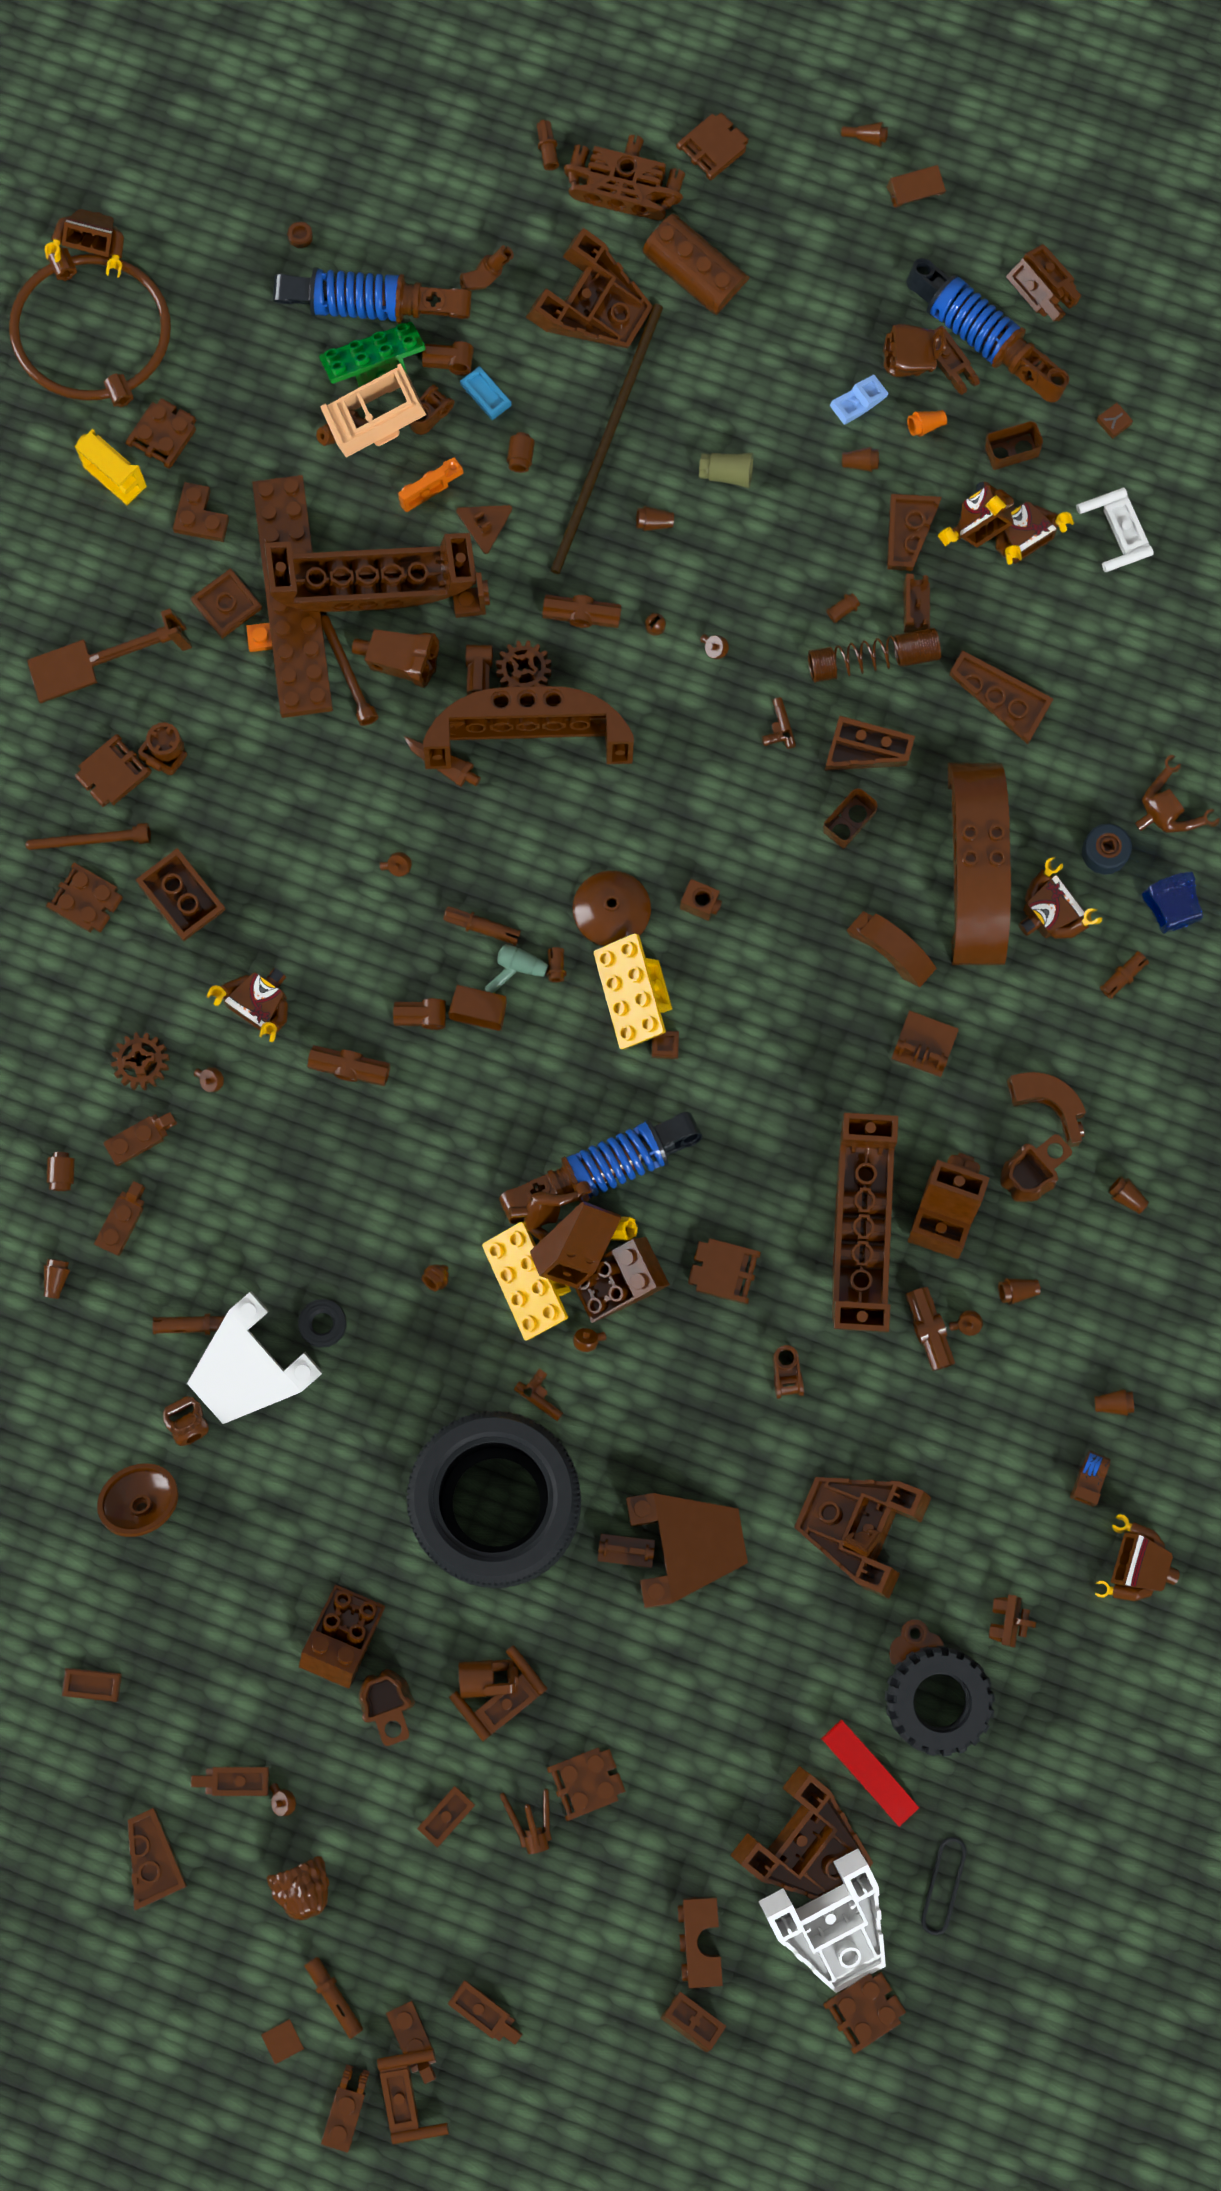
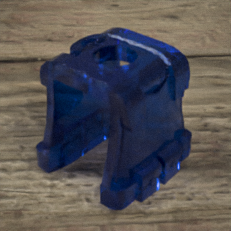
M1193 872L1179 873L1159 880L1141 893L1143 901L1153 912L1159 929L1163 934L1187 927L1203 918V911L1196 894V879Z

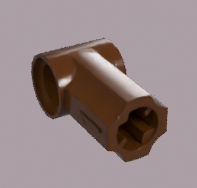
M463 341L454 342L452 346L425 344L426 350L422 352L423 367L449 369L451 373L460 376L468 375L471 372L474 347L471 344Z
M466 645L468 695L489 689L490 668H492L493 664L492 645Z
M432 998L424 999L422 1002H394V1026H422V1028L431 1030L444 1029L446 1001Z

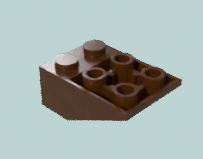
M584 1201L580 1203L530 1251L539 1276L578 1289L595 1273L621 1220V1215Z
M647 1237L632 1239L603 1255L595 1273L576 1289V1292L591 1323H594L649 1297L670 1284Z
M335 1585L301 1653L299 1668L349 1689L360 1668L384 1612L385 1605Z

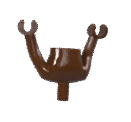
M1170 755L1166 758L1165 769L1148 788L1142 798L1147 815L1135 822L1140 831L1153 822L1166 833L1189 831L1206 824L1214 827L1220 822V818L1213 822L1207 820V817L1214 812V809L1207 810L1204 816L1195 819L1176 821L1179 815L1185 811L1183 806L1170 789L1158 793L1171 774L1178 772L1181 768V764L1173 768L1168 766L1169 762L1175 758V755Z
M581 1181L576 1184V1192L553 1195L545 1192H536L528 1201L527 1206L509 1207L508 1215L510 1218L524 1217L525 1229L537 1239L542 1240L549 1232L541 1226L548 1223H556L560 1213V1206L576 1201L581 1203L583 1201L588 1202L590 1199L588 1193L592 1192V1188L587 1181Z

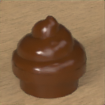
M429 1265L422 1275L423 1283L432 1291L444 1289L448 1284V1266Z

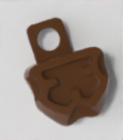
M893 325L892 331L887 333L883 349L885 355L884 367L887 373L894 377H904L911 375L919 376L926 371L932 372L935 370L937 359L946 349L945 327H940L935 333L932 329L913 325ZM941 335V346L938 349V340Z
M1058 1134L1052 1135L1037 1149L1031 1144L1023 1145L1012 1158L1004 1163L1000 1178L1001 1186L1011 1193L1014 1201L1031 1202L1038 1200L1043 1194L1054 1189L1058 1181V1175L1054 1169L1072 1155V1149ZM1057 1143L1062 1147L1063 1154L1060 1158L1054 1159L1048 1155L1047 1149L1050 1144Z
M390 1669L383 1670L378 1676H366L359 1693L363 1720L367 1723L376 1722L381 1740L385 1746L408 1739L409 1730L402 1712L412 1708L415 1704V1699L410 1693L407 1681ZM390 1721H397L401 1725V1733L395 1738H391L385 1733V1726Z

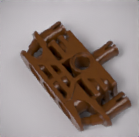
M630 135L625 153L594 146L588 168L584 167L590 150L583 146L582 151H580L581 145H575L570 164L564 166L565 175L569 178V183L571 184L568 190L569 195L573 199L653 220L664 219L667 215L665 211L672 205L680 203L683 199L680 189L685 173L679 169L676 178L675 173L677 169H670L666 188L662 187L666 174V164L639 157L644 143L642 137L637 135L635 142V135ZM629 169L631 172H623V170Z

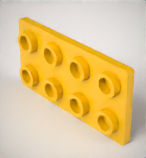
M632 934L595 950L594 957L619 1048L627 1049L664 1034L666 1030L661 1013L672 1010L659 960L645 958L639 934Z
M520 1222L482 1244V1247L524 1340H530L568 1319L559 1296L571 1292V1289L567 1285L539 1276L530 1251L536 1246L530 1232L525 1229L524 1222Z

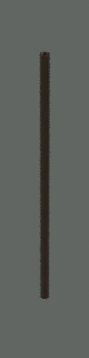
M654 304L563 536L550 570L554 574H560L654 334L663 307L659 304Z

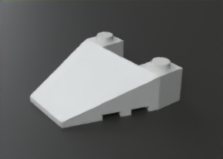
M252 1291L228 1311L187 1383L222 1424L302 1392L323 1373L306 1352L284 1370L248 1329L266 1315L269 1310Z
M859 1849L833 1861L844 1884L811 1902L794 1909L784 1888L758 1901L778 1941L789 1948L801 1962L803 1961L811 1968L812 1972L835 1993L852 1985L868 1973L873 1974L886 1967L884 1941L880 1924L882 1918L878 1901L879 1886Z

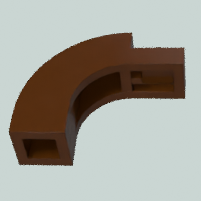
M863 911L846 930L852 938L882 954L895 967L902 979L918 987H921L936 970L934 963L917 943L893 923L878 914L872 916Z
M1038 1072L1021 1073L1009 1077L1007 1084L1013 1107L1027 1103H1042L1049 1106L1057 1113L1061 1120L1067 1145L1075 1147L1082 1142L1084 1128L1081 1121L1077 1122V1119L1082 1118L1086 1111L1080 1098L1069 1085L1054 1076Z

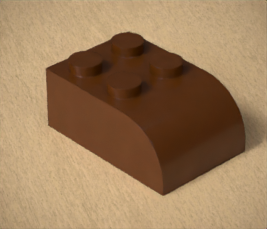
M178 848L135 879L141 890L183 942L226 910Z

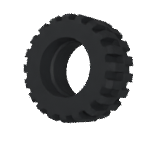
M938 1645L936 1647L927 1646L920 1648V1651L915 1653H909L902 1663L898 1662L894 1667L896 1670L892 1676H889L887 1682L889 1684L888 1691H885V1700L887 1701L886 1712L895 1731L913 1748L923 1751L928 1755L952 1756V1753L958 1752L960 1754L967 1751V1747L971 1744L975 1746L980 1741V1735L988 1731L990 1727L988 1725L989 1719L993 1718L995 1711L992 1709L995 1695L991 1690L992 1683L984 1673V1669L970 1656L954 1648ZM935 1674H945L953 1677L960 1683L965 1693V1706L962 1714L955 1722L945 1727H934L926 1724L920 1719L914 1707V1694L917 1687L925 1678Z

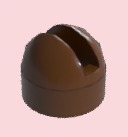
M659 613L650 614L645 621L646 631L654 636L664 632L666 627L664 617ZM656 619H659L653 627L650 626Z

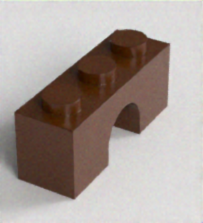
M717 1897L683 1898V1905H678L679 1923L684 1922L685 1934H679L680 1952H686L687 1963L681 1964L682 1981H688L689 1988L723 1986L720 1954H705L697 1945L698 1936L703 1930L719 1927Z

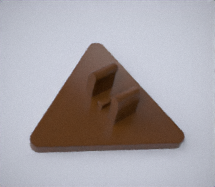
M510 505L457 508L456 512L482 552L488 554L510 516L512 507Z

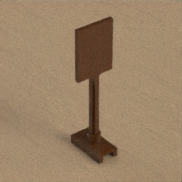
M171 609L161 611L165 626L158 628L157 631L89 655L86 641L83 639L28 659L27 662L38 701L43 703L96 684L98 682L93 669L94 666L156 643H165L173 640L182 651L191 649V643L181 633L187 630L186 625Z

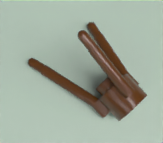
M543 1790V1832L542 1827H535L530 1805H525L529 1829L525 1831L526 1836L505 1794L501 1793L500 1798L520 1838L521 1846L526 1847L528 1854L548 1850V1841L552 1840L549 1818V1790Z

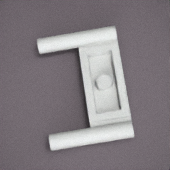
M1124 487L1076 505L1079 514L1104 506V513L1123 553L1122 556L1103 562L1104 572L1153 555V549L1149 545Z

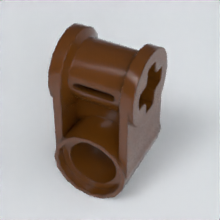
M436 385L430 386L419 398L426 412V415L423 416L426 419L410 423L411 430L416 434L428 433L454 406V400L445 397L438 391L439 388Z
M781 1346L773 1355L776 1398L781 1399L783 1395L792 1394L804 1396L798 1353L792 1346ZM782 1351L790 1352L793 1357L792 1364L788 1366L782 1365L778 1359L779 1353ZM795 1384V1386L784 1387L783 1385Z

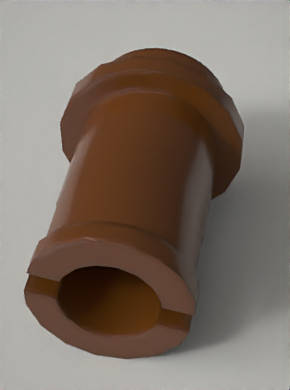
M853 593L845 594L841 601L826 609V612L830 619L837 623L850 612L858 611L857 607L860 606V602Z
M553 947L548 949V971H546V976L550 982H562L564 977L567 976V972L564 970L563 948Z

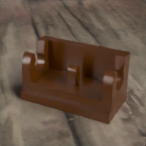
M938 165L890 178L887 185L894 208L926 197L942 195L946 192Z
M906 574L904 582V633L930 629L929 577L924 575L923 579L915 580L914 574Z
M679 1992L660 2019L703 2051H711L726 2025L682 1992Z

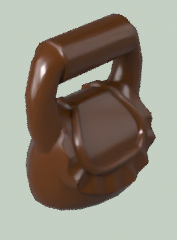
M185 1396L165 1407L163 1411L164 1424L172 1433L174 1441L179 1446H186L196 1442L209 1431L208 1423L203 1417L201 1405L193 1397ZM193 1405L194 1411L192 1413L189 1412V1414L176 1419L174 1422L169 1418Z

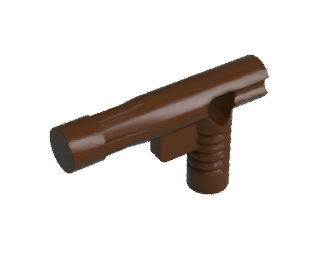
M782 697L775 698L772 702L778 722L772 723L774 734L762 736V743L764 746L784 741L786 749L794 748L796 743ZM789 733L790 738L784 737L783 734Z
M539 1368L534 1375L535 1377L531 1379L527 1386L519 1381L514 1391L558 1421L563 1412L544 1399L548 1391L541 1387L540 1384L548 1374ZM531 1388L532 1395L528 1397L524 1394V1390Z

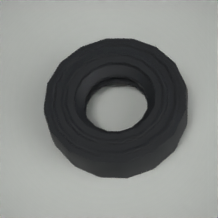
M318 1299L308 1303L301 1311L298 1327L304 1340L310 1345L322 1348L338 1343L344 1336L347 1321L342 1308L338 1304L327 1299ZM320 1313H326L333 1320L332 1328L329 1332L317 1333L312 1327L313 1318Z

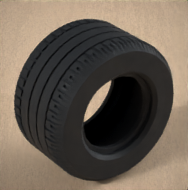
M506 1411L472 1413L470 1416L460 1417L459 1420H454L447 1427L444 1426L440 1429L439 1433H435L430 1438V1441L423 1447V1451H420L417 1456V1461L414 1462L412 1467L413 1471L410 1473L407 1487V1511L411 1528L418 1543L428 1557L456 1579L484 1588H507L520 1585L521 1583L524 1584L531 1581V1579L539 1577L542 1573L548 1571L551 1566H554L571 1544L581 1513V1491L578 1475L565 1447L553 1433L545 1429L541 1424L528 1417L525 1418L523 1415L517 1413L515 1415L512 1412ZM489 1459H505L522 1466L533 1477L540 1495L539 1514L531 1530L518 1541L505 1546H487L468 1537L457 1523L453 1510V1496L460 1478L475 1464Z

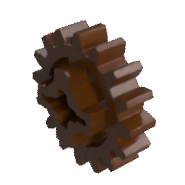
M529 640L525 646H522L521 642L517 641V647L515 648L510 644L507 645L508 653L500 652L502 660L496 661V667L499 668L496 674L497 678H502L500 680L502 687L506 685H518L520 687H533L537 684L548 685L546 677H551L552 675L551 670L548 669L551 667V660L546 659L548 657L547 651L540 653L539 644L533 648ZM537 660L541 665V671H538V668L535 666ZM507 666L513 671L511 678L507 673Z
M136 1032L132 1040L125 1036L126 1043L124 1045L116 1044L119 1052H112L113 1058L117 1059V1061L112 1062L111 1066L113 1069H118L114 1075L117 1079L123 1077L121 1083L124 1086L131 1082L132 1090H136L138 1085L143 1090H147L148 1083L156 1087L155 1080L157 1078L165 1079L161 1073L162 1070L169 1071L168 1065L164 1062L170 1060L168 1054H162L167 1050L165 1045H159L160 1040L157 1037L150 1041L149 1033H145L143 1038H140ZM144 1045L151 1047L156 1053L145 1051ZM130 1049H132L128 1056H125ZM139 1057H143L145 1059L142 1061L141 1066H138L136 1064L137 1062H139ZM153 1067H156L151 1074H148ZM125 1070L135 1071L137 1078L130 1076Z

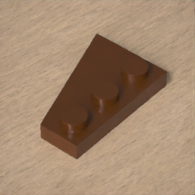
M891 494L888 570L913 571L942 497Z
M152 1808L128 1819L135 1911L187 1887V1883L156 1809Z

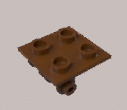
M909 1010L891 1059L941 1077L959 1029Z

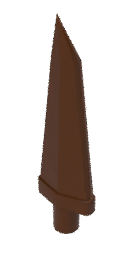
M404 736L411 751L424 760L423 743ZM452 755L451 768L437 769L460 787H462L465 781L477 786L481 780L480 776L471 772L474 764Z

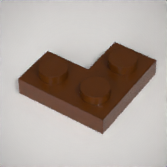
M184 482L173 526L174 533L224 542L229 516L206 511L210 495L209 487Z

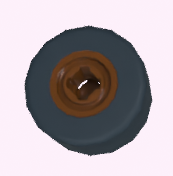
M1101 824L1093 828L1087 835L1082 847L1083 860L1087 867L1102 875L1113 874L1121 870L1129 859L1132 850L1131 839L1121 827L1113 824Z

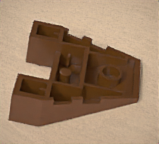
M583 228L574 237L563 255V258L583 271L568 297L563 301L546 288L538 296L526 318L546 332L628 348L653 306L635 282L630 281L624 273L622 265L614 260L608 252L609 248L606 244Z
M815 1477L794 1528L862 1588L889 1599L899 1573L892 1567L877 1562V1558L896 1513L921 1523L931 1497L925 1491L900 1481L884 1482ZM867 1529L881 1532V1539L868 1557L843 1545L844 1538L850 1533L867 1531Z
M656 1493L626 1498L631 1527L658 1523L667 1576L640 1580L644 1609L673 1604L748 1563L738 1508Z
M800 1766L782 1789L802 1805L768 1849L747 1833L730 1855L761 1882L782 1887L785 1890L805 1895L811 1899H816L844 1884L833 1861L859 1849L869 1868L873 1864L858 1836L849 1825L845 1814L836 1803L832 1792Z

